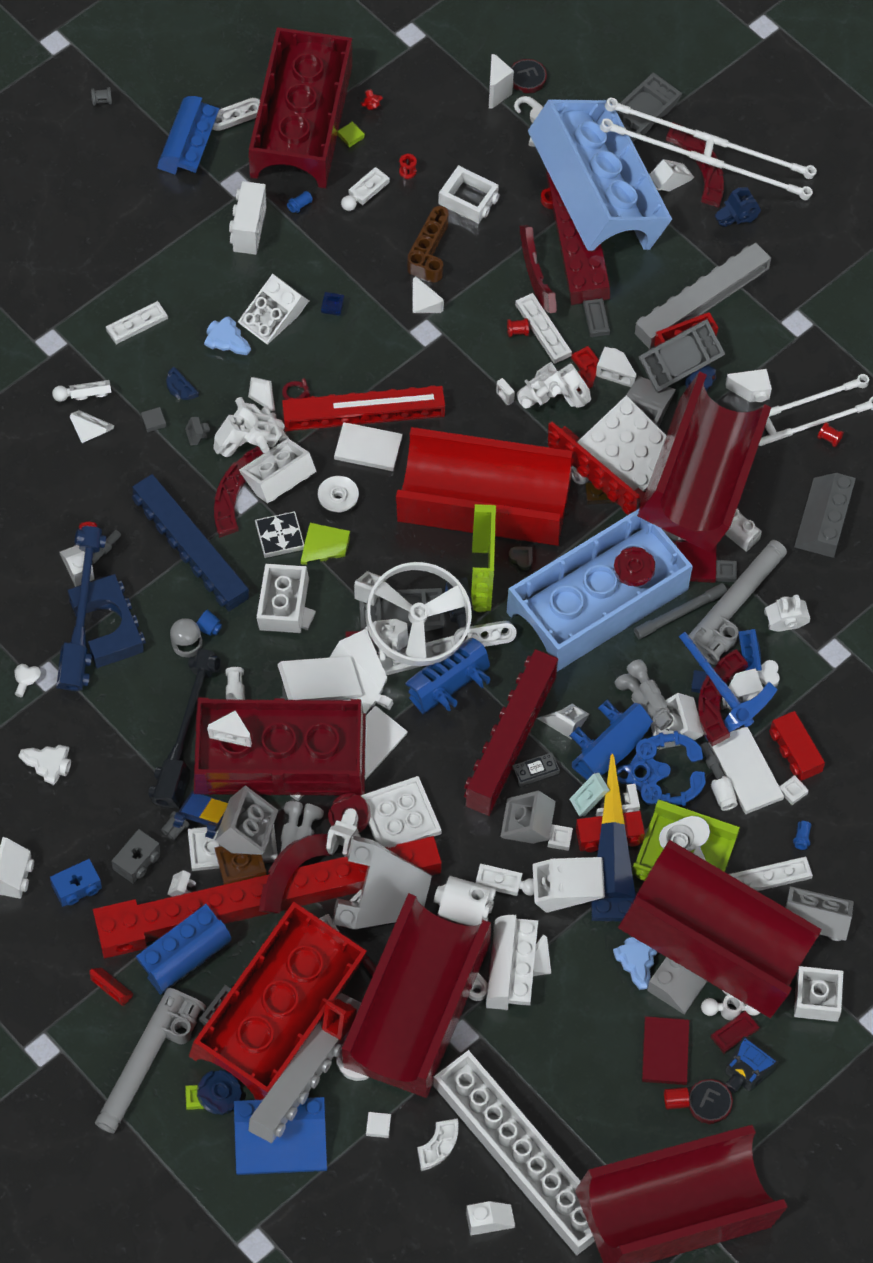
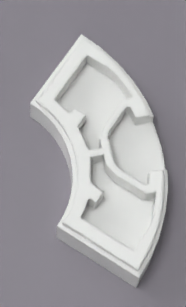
M458 1119L436 1122V1130L432 1139L425 1145L417 1147L421 1171L437 1166L451 1153L458 1136Z

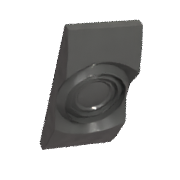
M652 73L620 104L661 118L670 112L682 97V93L658 75ZM616 111L626 130L640 135H645L655 123L630 113L625 114ZM629 136L631 141L637 140V138Z
M705 319L638 356L655 391L658 392L724 356L725 353L711 325Z
M442 588L395 590L411 605L415 603L426 604L442 594ZM378 596L374 606L370 605L372 623L380 620L398 619L407 623V629L411 631L412 623L408 618L409 611ZM359 600L362 631L367 627L365 618L367 603ZM440 613L427 617L424 623V632L444 627V614Z

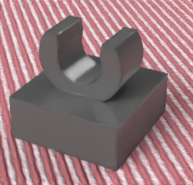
M191 417L185 428L190 445H198L201 438H207L206 432H210L209 424H201L199 417Z

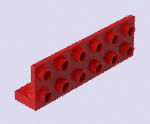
M552 421L548 424L549 448L573 451L572 466L577 469L582 477H587L596 489H601L610 501L620 505L627 515L640 508L645 495L641 489L633 490L579 445L577 443L579 437L566 426L560 429Z

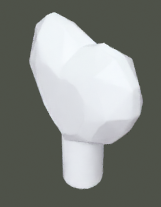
M20 664L16 667L15 678L19 683L15 692L16 696L23 697L26 687L37 681L41 674L39 667H28L26 664Z

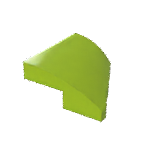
M310 523L301 564L306 565L308 561L318 559L321 562L332 557H345L350 541V531Z

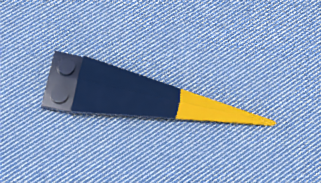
M613 754L610 756L607 779L609 791L605 795L597 857L603 858L605 898L591 901V921H622L636 896Z

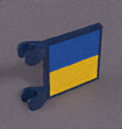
M192 791L179 812L175 813L173 826L181 828L185 819L207 825L205 837L214 839L228 802L204 794H194V791Z

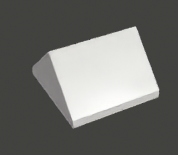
M495 54L491 56L490 109H493L511 96L513 90L514 71Z

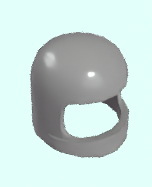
M182 618L172 625L170 638L175 653L182 657L195 656L197 651L202 648V637L198 624L191 619ZM198 638L200 640L199 645L192 651L182 652L178 649L177 645L188 646L196 642Z

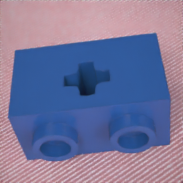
M90 859L50 877L51 885L62 907L73 905L79 899L85 896H93L102 889L101 880Z

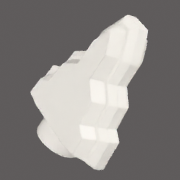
M58 745L55 748L47 746L42 750L27 748L21 749L19 753V758L26 765L34 767L36 774L43 776L44 781L55 785L60 775L67 776L71 766V760L67 759L69 747Z

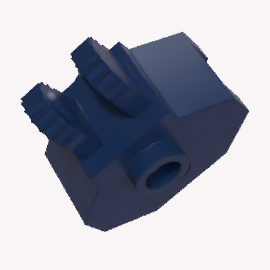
M748 187L737 188L731 192L728 200L724 202L726 206L716 212L715 217L721 226L726 227L735 221L737 224L753 221L758 217L761 209Z

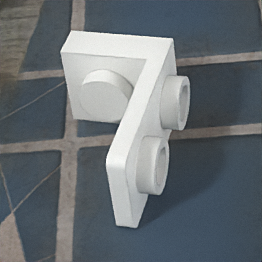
M636 784L627 785L626 793H623V813L640 810ZM604 808L597 809L596 817L603 816Z

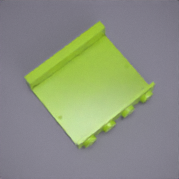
M475 504L472 553H488V568H473L471 600L473 610L477 612L491 611L496 505Z

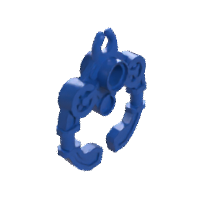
M674 731L671 734H663L661 732L648 739L640 740L636 745V755L631 763L616 769L617 775L622 771L628 773V777L625 779L617 776L618 782L622 784H636V788L641 792L643 802L647 805H656L659 799L673 805L686 806V803L700 794L706 781L705 773L698 771L692 772L690 777L691 788L686 792H681V796L670 797V793L662 794L660 787L656 783L670 775V766L653 759L657 754V747H665L664 743L675 742V746L682 745L686 747L687 757L691 762L703 760L702 748L698 743L685 735L679 734L678 731ZM638 768H644L647 771L643 778H638L635 775V771Z

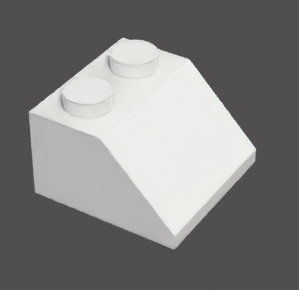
M680 693L666 700L672 722L664 730H660L657 725L651 724L653 736L661 732L663 734H671L674 731H678L679 734L696 740L704 735L694 697ZM675 742L664 743L665 747L659 746L657 749L675 747Z
M5 837L2 838L0 845V895L21 899L23 891L26 892L29 879H27L28 872L33 870L34 859H32L29 850Z

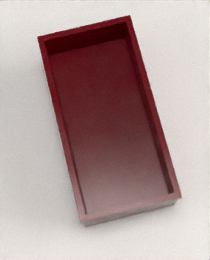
M198 698L194 794L234 795L245 785L258 795L341 796L346 793H354L361 796L365 794L366 713L363 711L361 699L345 701L285 700V698H274V700ZM236 711L250 733L252 745L247 747L211 739L208 734V725Z

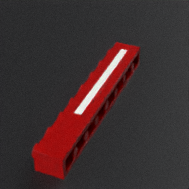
M434 385L424 388L410 387L401 390L390 389L379 392L369 391L367 393H349L346 395L331 394L323 397L310 396L308 398L282 400L285 431L343 426V422L360 425L445 417L443 387Z

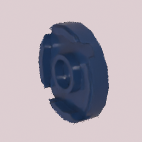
M224 1070L208 1072L201 1078L197 1086L199 1103L205 1110L213 1114L223 1115L231 1112L234 1109V1101H240L242 1096L239 1081L234 1075Z

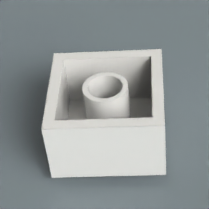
M799 966L795 984L794 1017L838 1022L842 1006L843 971Z

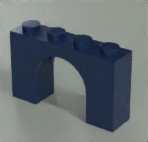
M115 574L89 583L86 613L98 609H108L117 613L122 619L120 626L113 633L88 641L89 651L92 654L96 669L143 653V644H146L143 633L137 630L139 624L136 615H131L130 613L132 607L129 598H124L123 593L125 589L121 580L117 581ZM80 586L68 590L69 601L76 617Z

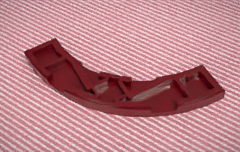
M670 127L666 136V141L682 149L704 154L706 142L694 137V135ZM712 150L711 157L718 159L716 154ZM695 160L704 180V192L701 202L719 208L724 190L722 168Z
M521 225L520 235L523 255L534 293L541 306L548 313H555L557 311L556 295L547 284L542 282L544 277L540 265L537 264L533 228L528 225Z
M258 446L246 452L242 458L230 466L217 488L214 519L219 538L239 531L235 518V503L239 491L246 482L239 469L264 454Z
M735 649L717 663L714 670L728 685L736 673L748 667V662ZM707 675L700 690L698 710L702 730L713 747L730 738V732L726 728L720 713L722 695Z
M328 834L307 835L299 840H295L277 856L268 873L270 875L267 883L263 885L259 912L280 913L283 894L294 871L312 857L329 856L326 849Z

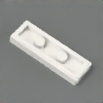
M156 301L106 326V331L114 343L118 344L167 320L168 315L160 303Z

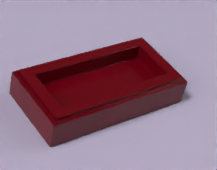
M744 1011L711 1035V1039L726 1054L737 1046L744 1036L748 1038L757 1032L759 1026Z

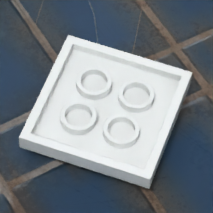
M419 776L361 795L370 806L371 817L368 824L375 841L383 847H395L397 844L437 836L442 832Z

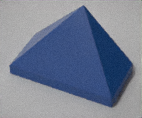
M755 629L739 631L742 656L748 662V667L744 670L756 668V671H761V651Z

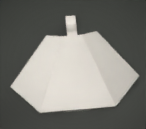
M367 629L339 641L329 658L351 657L362 695L358 698L334 700L350 701V699H361L364 713H367L371 707L373 708L375 703L390 710L394 704L393 700L381 695L387 676Z

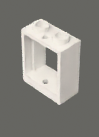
M458 166L440 190L438 204L479 224L482 218L488 216L492 204L497 203L500 196L498 193L499 185ZM463 182L486 193L478 207L454 196Z

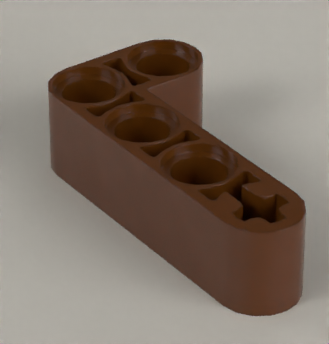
M437 206L432 209L407 257L408 272L413 276L433 283L440 281L443 276V261L433 256L448 228L449 212L447 208Z

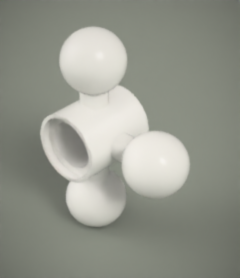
M725 991L723 992L727 996L724 998L723 1003H718L716 1000L708 998L701 1005L702 1012L705 1015L713 1016L720 1011L721 1015L727 1020H733L740 1015L741 1011H746L752 1016L760 1014L759 1011ZM728 1004H732V1005H734L737 1009H736V1010L729 1009L727 1005H728Z

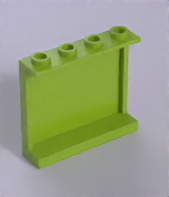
M658 799L637 860L633 865L632 874L640 880H645L663 850L659 842V835L662 829L671 823L689 816L700 817L709 825V838L700 848L707 862L725 872L740 827Z

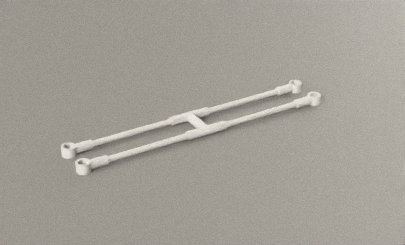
M608 98L605 103V109L610 112L616 110L625 114L630 113L689 133L696 138L705 140L706 146L704 154L695 151L690 152L626 130L624 127L613 124L607 118L603 119L600 125V129L603 132L612 131L621 135L625 134L687 155L691 159L770 183L799 195L803 200H808L813 193L810 187L805 186L801 188L792 184H785L726 164L722 160L711 157L714 144L725 148L730 147L791 168L793 171L802 173L807 179H812L817 171L814 166L809 165L805 167L796 163H789L730 143L726 139L633 110L629 106L618 103L615 98Z
M860 374L857 379L844 383L842 386L780 407H772L769 417L779 414L783 410L843 390L847 391L856 387L866 388L869 383V377L865 374ZM873 397L868 402L856 405L855 408L776 432L768 417L765 428L769 435L761 437L759 446L792 436L793 433L855 412L873 410Z

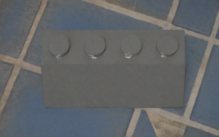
M833 473L813 479L795 542V548L834 558L856 478Z

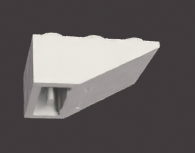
M272 274L238 323L268 345L300 315L309 300Z
M602 857L549 859L533 864L534 901L546 913L605 898Z

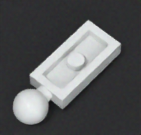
M375 167L349 189V195L345 196L341 201L342 208L346 211H352L355 209L357 201L364 205L389 183L390 178Z
M109 380L69 386L70 388L57 386L53 389L52 395L59 402L65 401L69 396H71V399L84 400L88 398L87 396L92 395L96 397L107 396V393H111Z
M480 864L475 883L494 888L497 892L515 896L518 895L519 889H522L528 896L534 895V881L532 878L521 881L522 873Z

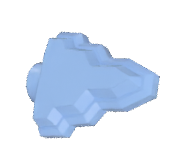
M225 317L220 322L214 320L208 326L206 332L208 336L204 342L205 346L211 349L218 348L222 351L231 350L241 355H247L251 351L247 340L241 337V330L236 327V322L232 318Z
M630 937L624 941L625 945L613 949L616 961L621 962L623 970L630 973L631 979L638 989H647L651 977L649 969L654 965L653 957L657 955V951L634 937Z

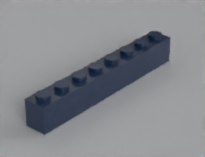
M153 474L132 486V499L137 506L141 505L146 517L156 523L155 525L159 533L166 535L170 546L180 552L179 555L183 562L190 564L194 575L197 578L200 577L204 581L205 588L215 594V598L221 607L225 606L228 611H231L249 599L247 586Z

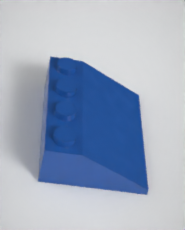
M324 1097L307 1098L303 1105L300 1104L292 1121L288 1120L281 1137L277 1136L273 1143L248 1131L250 1117L263 1100L234 1101L236 1175L327 1171Z

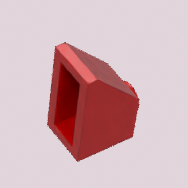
M340 999L328 1000L325 1003L322 1030L342 1040L353 1024L357 1009Z

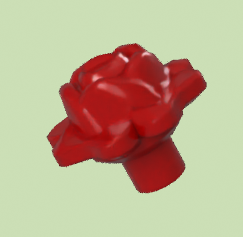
M372 89L365 91L366 98L361 105L366 106L369 110L380 106V101L383 99L382 95L373 94Z

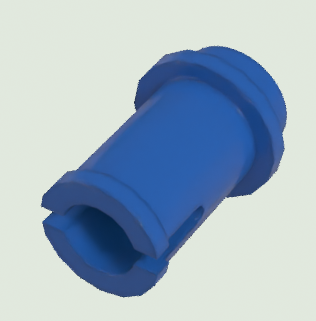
M305 191L295 199L291 198L287 203V207L292 213H298L302 207L313 201L312 196L309 192Z
M807 821L798 822L796 838L793 839L795 847L800 850H805L810 845L809 835L812 825Z

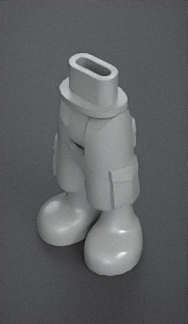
M641 659L635 660L627 666L629 673L619 676L614 684L619 690H631L633 692L631 698L633 702L639 703L652 719L653 725H657L660 730H664L672 722L666 700L661 695L656 682L649 679L647 666Z
M297 801L285 803L284 811L289 815V822L284 824L282 829L281 852L293 841L307 835H314L311 825L314 820H320L323 817L324 811L321 808L312 804H305L302 825L298 827L297 824L302 814L303 804Z

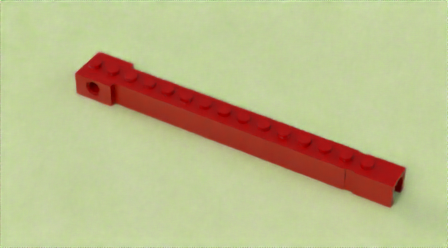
M434 836L397 844L391 848L385 847L430 875L441 873V859ZM347 856L298 867L286 885L281 903V911L289 909L293 902L304 906L358 893L363 888L368 866L350 862ZM270 874L137 905L136 899L93 909L104 959L146 949V942L160 939L205 904L208 905L218 920H221L224 924L270 914L259 912L263 885L267 883Z

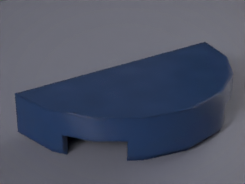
M173 366L169 370L166 379L167 389L170 394L182 400L198 397V391Z

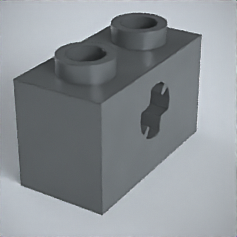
M138 829L112 860L113 870L134 884L137 879H141L145 875L147 867L158 860L160 856L159 843Z

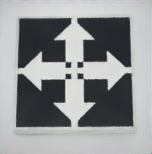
M295 512L255 520L264 558L304 549V542Z

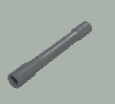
M721 583L675 609L634 628L636 637L641 639L685 614L719 599L727 592V588Z

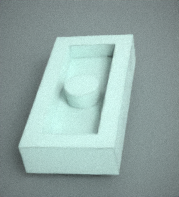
M594 773L570 798V801L578 815L585 816L607 794L609 788L600 773Z

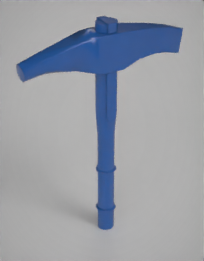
M684 632L678 636L732 710L723 721L728 731L731 732L742 725L745 727L750 726L754 722L752 718L771 700L778 689L768 681L758 695L740 703L688 634Z

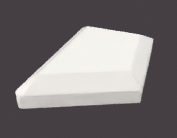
M251 377L248 397L263 407H268L270 411H275L271 381Z

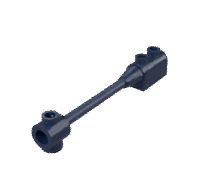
M84 526L81 529H77L74 544L79 546V549L84 551L85 554L76 626L73 630L71 642H64L60 651L56 688L80 691L89 682V674L85 673V666H90L92 654L87 653L88 648L86 647L84 628L93 553L99 552L100 548H104L106 543V536L102 535V530L98 527Z

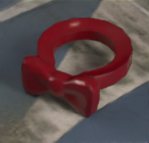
M305 378L302 379V382L291 381L287 383L282 390L285 400L291 398L286 392L292 386L304 389V392L296 399L310 397L309 387Z

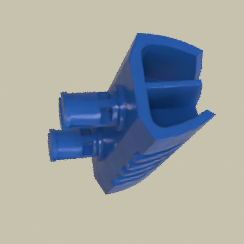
M469 638L449 658L426 666L405 683L411 688L408 691L411 694L409 699L422 714H425L439 703L446 710L451 711L450 705L453 707L457 706V700L451 695L472 680L481 688H484L483 682L489 684L490 677L484 672L489 669L490 663L484 645L474 638Z
M607 699L598 709L611 721V725L596 740H591L579 726L569 735L582 748V753L572 762V768L586 780L594 773L603 775L609 771L610 756L612 754L614 755L615 765H617L635 748L646 734L653 721L639 703H633L624 713H620Z

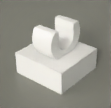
M183 870L173 875L168 895L174 897L191 893L186 887H193L196 883L189 879L190 873Z

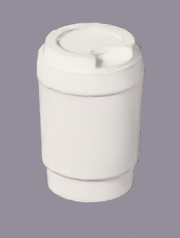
M722 776L718 780L714 779L711 788L721 810L727 811L735 808L738 804L731 780L727 776Z

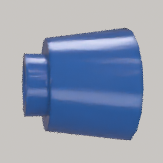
M208 609L197 622L200 631L210 636L212 634L216 636L222 627L220 624L221 620Z

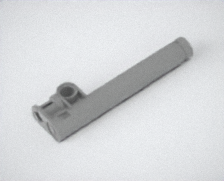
M776 540L770 541L766 548L763 549L688 635L709 663L717 665L720 661L719 657L736 645L738 628L729 619L787 554L786 548ZM724 635H731L732 637H731V638H728V637H725Z
M167 988L103 1106L101 1114H99L95 1121L99 1128L109 1133H115L119 1125L118 1123L121 1122L165 1038L178 1044L189 1042L200 1011L203 1012L206 1009L204 1003L178 990ZM179 1028H185L187 1030L183 1034H178L176 1032Z

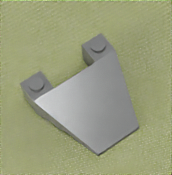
M352 835L347 854L348 861L367 865L368 868L359 903L337 898L332 916L333 925L359 929L394 923L397 921L408 893L417 896L419 903L423 907L425 906L432 875L399 857L396 853L386 849L376 841Z

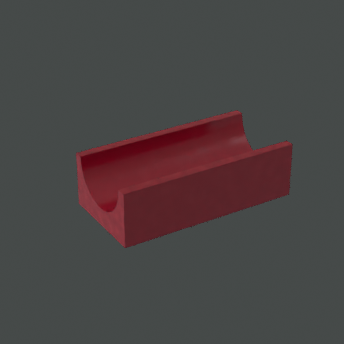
M277 27L249 146L250 178L258 179L259 172L267 166L285 164L307 171L315 178L319 188H326L352 70V38Z
M699 371L679 400L637 516L711 552L731 527L772 407L764 404L761 408L751 412L728 410L715 403L708 396L704 387L707 375Z
M670 839L653 864L618 926L620 930L770 1019L789 995L792 989L789 986L799 966L822 931L821 928Z
M408 893L342 1047L344 1068L427 1098L434 1081V1076L439 1070L490 946L491 922L482 920L479 925L466 926L447 921L428 911L419 903L417 896Z
M753 1125L589 1169L575 1192L603 1263H650L771 1228L787 1209V1205L784 1199L773 1200L765 1192L759 1181L752 1154V1142L756 1133Z

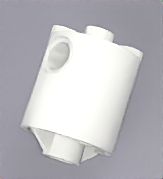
M450 876L446 884L437 887L434 903L440 905L438 917L467 926L479 925L482 920L488 921L487 917L493 909L496 889Z

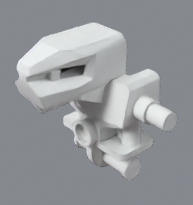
M552 362L548 363L537 371L535 378L529 382L526 379V386L517 392V399L524 408H529L537 402L541 406L550 397H555L557 394H562L571 407H583L591 401L590 390L572 363L560 371H557Z
M239 397L235 400L238 410L234 415H228L215 434L213 448L217 454L230 457L239 446L247 441L260 447L263 453H267L270 450L269 447H274L278 440L281 443L287 438L289 439V437L284 432L285 426L282 420L277 419L276 414L271 413L268 407H263L260 411L255 404L245 403L243 398Z

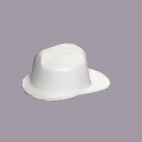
M685 817L662 829L659 835L660 845L664 849L670 839L688 851H692L705 844L710 834L709 825L700 817Z

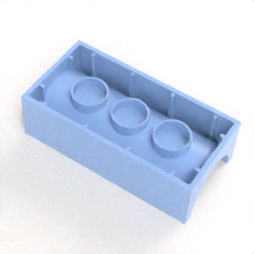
M548 100L529 128L528 133L587 251H594L598 245L609 237L628 230H634L643 249L650 250L672 218L630 137L612 131L606 133L600 129L603 119L606 118L610 119L613 124L624 127L616 110L610 112L605 109L607 100Z
M639 509L508 588L507 614L511 618L518 614L528 621L542 640L547 653L558 658L557 672L688 590L692 564L660 527L637 516ZM630 547H639L645 549L646 552L654 557L656 563L655 574L649 582L640 586H628L619 581L614 572V561L622 550Z

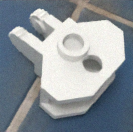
M793 595L791 598L782 597L776 600L775 603L765 607L764 610L765 615L768 616L769 630L780 632L797 629L810 622L806 602L800 600L798 595Z
M398 619L373 622L378 636L392 650L399 653L401 649L408 645L407 623ZM370 636L373 646L380 656V660H385L386 654L377 647Z
M350 808L346 810L342 820H336L335 825L330 827L326 845L328 854L333 855L338 845H342V854L347 856L352 835L361 837L357 829L359 817L355 809Z

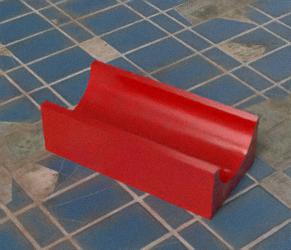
M411 427L405 479L402 490H397L396 495L397 522L473 533L475 504L496 505L495 536L559 546L572 478L573 451Z
M293 902L194 1040L189 1057L195 1061L202 1059L222 1067L239 1079L252 1092L255 1100H263L323 1018L325 1003L328 1000L336 999L343 992L359 969L367 951Z

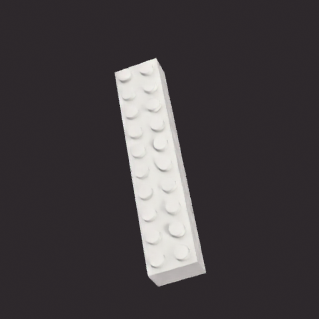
M468 1050L436 1074L433 1081V1086L571 1250L578 1255L595 1242L575 1192L581 1181Z

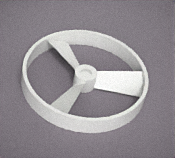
M410 562L388 570L376 581L366 604V625L374 643L390 658L407 665L428 666L449 658L462 645L471 624V604L464 587L451 573L433 564ZM421 570L442 577L453 588L426 604L415 603L411 605L388 585L385 580L403 571ZM373 594L409 611L408 618L412 626L406 655L392 650L381 640L375 631L370 614ZM465 607L466 626L464 634L458 643L441 655L426 658L424 623L427 617Z

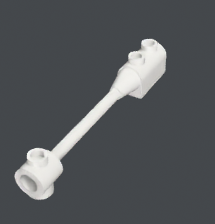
M736 509L731 527L725 535L747 552L760 540L762 531L755 526L753 521L746 519Z

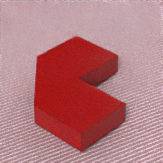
M587 346L573 353L571 358L580 369L577 372L590 389L594 385L599 359L590 347Z

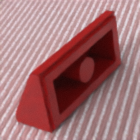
M93 968L90 970L91 981L120 1005L124 1006L133 997V993L103 968Z

